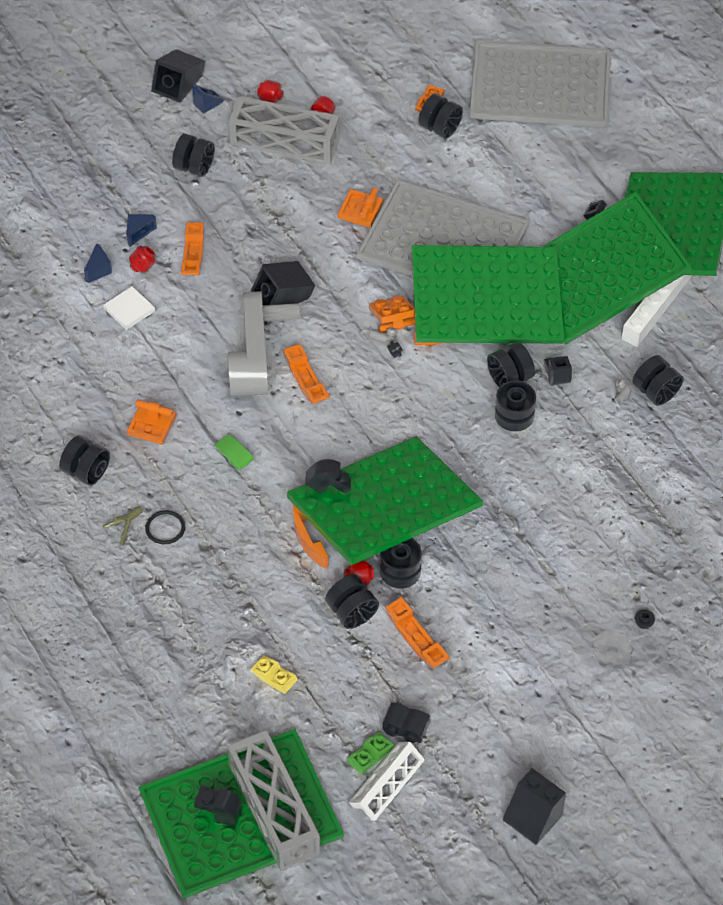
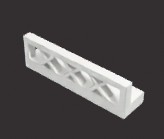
M398 742L349 801V804L353 808L362 809L372 821H375L425 759L411 742ZM411 753L416 761L412 766H407V757ZM397 769H402L400 781H395ZM385 784H390V793L386 797H382V787ZM373 799H377V809L372 812L368 804Z

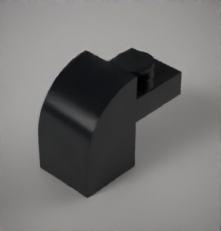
M568 356L544 359V366L551 386L571 383L572 366Z
M324 459L314 463L306 471L305 485L320 494L329 485L347 494L351 490V476L340 470V462Z
M201 786L194 802V808L214 813L215 822L236 827L243 809L241 799L233 792L224 788H220L219 791Z

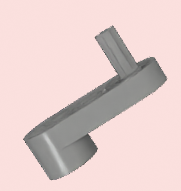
M244 292L243 303L247 351L228 352L231 397L268 395L264 321L300 319L299 303L262 306L261 292Z

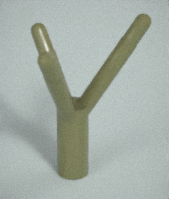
M136 507L125 516L114 517V521L102 527L105 529L125 521L126 524L120 541V546H123L130 522L142 513V509Z

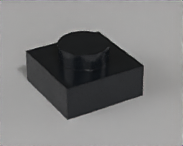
M604 200L591 203L583 216L588 220L604 211L607 204Z

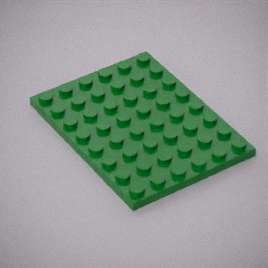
M631 172L625 198L637 192L691 265L692 271L685 275L717 276L723 248V173Z
M637 192L542 246L556 247L565 345L692 271L689 262Z
M412 245L416 343H564L556 247Z
M417 436L341 468V471L351 476V490L347 494L331 485L320 494L305 484L287 492V498L350 565L356 564L483 506V500Z
M296 729L271 737L320 835V846L343 838L342 828ZM263 743L256 745L263 750ZM247 749L237 753L240 760L246 758ZM228 754L138 787L183 899L276 864L229 767ZM267 759L257 762L259 765L273 772ZM253 768V776L271 786L272 779ZM252 783L256 794L269 802L270 793ZM201 786L219 791L220 788H224L233 792L241 799L243 809L236 827L215 822L214 813L194 808V802ZM279 787V792L284 794L281 787ZM278 799L277 807L295 817L290 805ZM263 806V808H264V810H265V812H266V814H267L268 808H266L265 806ZM276 814L275 822L294 833L295 825ZM274 829L281 842L291 839Z

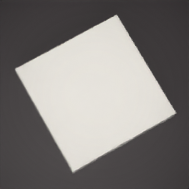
M132 286L103 305L104 310L126 330L155 312V307Z

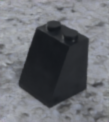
M177 49L162 56L155 63L151 91L181 103L192 90L193 85H196L203 76L205 60Z
M299 261L262 264L251 292L262 293V306L297 304L310 298L315 284Z
M531 768L518 783L503 821L537 845L562 817L566 792Z

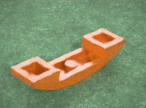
M186 222L181 275H200L204 243V223Z
M301 344L283 349L289 368L307 400L314 404L329 399V394L323 383L318 381L309 365L307 355Z
M293 504L294 530L301 547L314 562L323 568H327L328 555L321 541L313 544L303 524L306 522V517Z
M402 597L385 607L399 633L429 667L434 669L450 659L438 642L435 643L415 619L413 610Z

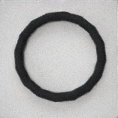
M170 510L159 511L148 518L145 532L148 538L155 543L162 545L171 544L183 536L185 521L176 512ZM163 514L175 516L181 522L180 533L171 540L162 541L156 539L149 531V525L155 517Z

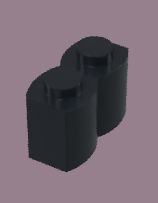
M391 702L382 722V728L389 736H402L408 742L422 743L430 724V715L423 711L410 709L405 705Z

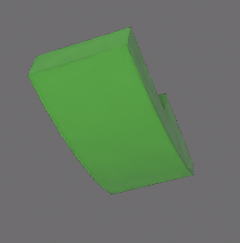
M230 434L214 444L216 450L224 455L229 464L239 471L254 460L253 456Z
M378 732L366 740L362 748L350 755L347 762L358 773L363 775L377 764L394 745L382 733Z

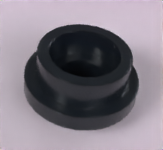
M390 341V344L387 346L390 354L394 358L401 357L403 349L400 344Z
M640 610L635 615V623L641 629H648L655 622V616L649 610Z

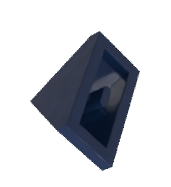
M193 85V105L205 114L224 102V99L214 90Z
M128 214L126 235L129 247L157 228L155 215Z
M100 244L95 245L84 269L85 282L88 283L112 274L111 262Z

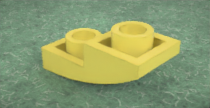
M264 655L251 668V671L257 677L284 694L298 680L295 674L281 668L279 662Z

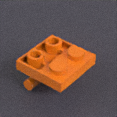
M372 188L369 194L350 189L338 212V219L371 228L383 205V198L376 196L378 189Z
M397 295L390 299H378L375 302L369 303V310L382 324L378 325L379 332L387 331L389 327L401 330L406 326L415 325V319L411 318L415 317L414 307L404 296Z
M137 400L136 407L138 409L127 429V435L163 445L177 417V412L173 409L162 407V404Z

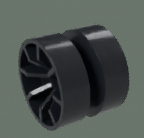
M434 93L426 100L421 109L418 120L419 125L429 131H434L436 135L444 139H448L461 122L463 107L452 101L448 102L445 97Z
M183 133L174 148L172 157L173 168L184 172L189 170L193 175L204 177L213 161L214 143L202 138L198 140L196 136Z
M515 342L505 347L504 350H498L487 356L489 373L498 387L508 381L518 380L525 382L535 375V367L531 355L520 342Z
M655 355L638 368L632 382L642 393H646V397L652 403L660 406L676 395L683 384L684 378L676 369L670 367V364L662 356Z
M518 380L502 384L496 394L495 420L498 425L505 430L513 432L527 429L534 421L535 390L529 384Z
M77 435L66 445L60 458L59 468L62 472L92 486L105 473L110 460V452L98 444H93L89 439Z
M411 538L380 552V576L387 585L403 589L414 585L419 580L422 562V549L419 543Z
M349 575L342 578L329 589L325 597L328 606L337 614V618L347 629H353L366 623L379 608V601L368 590V587L358 575Z

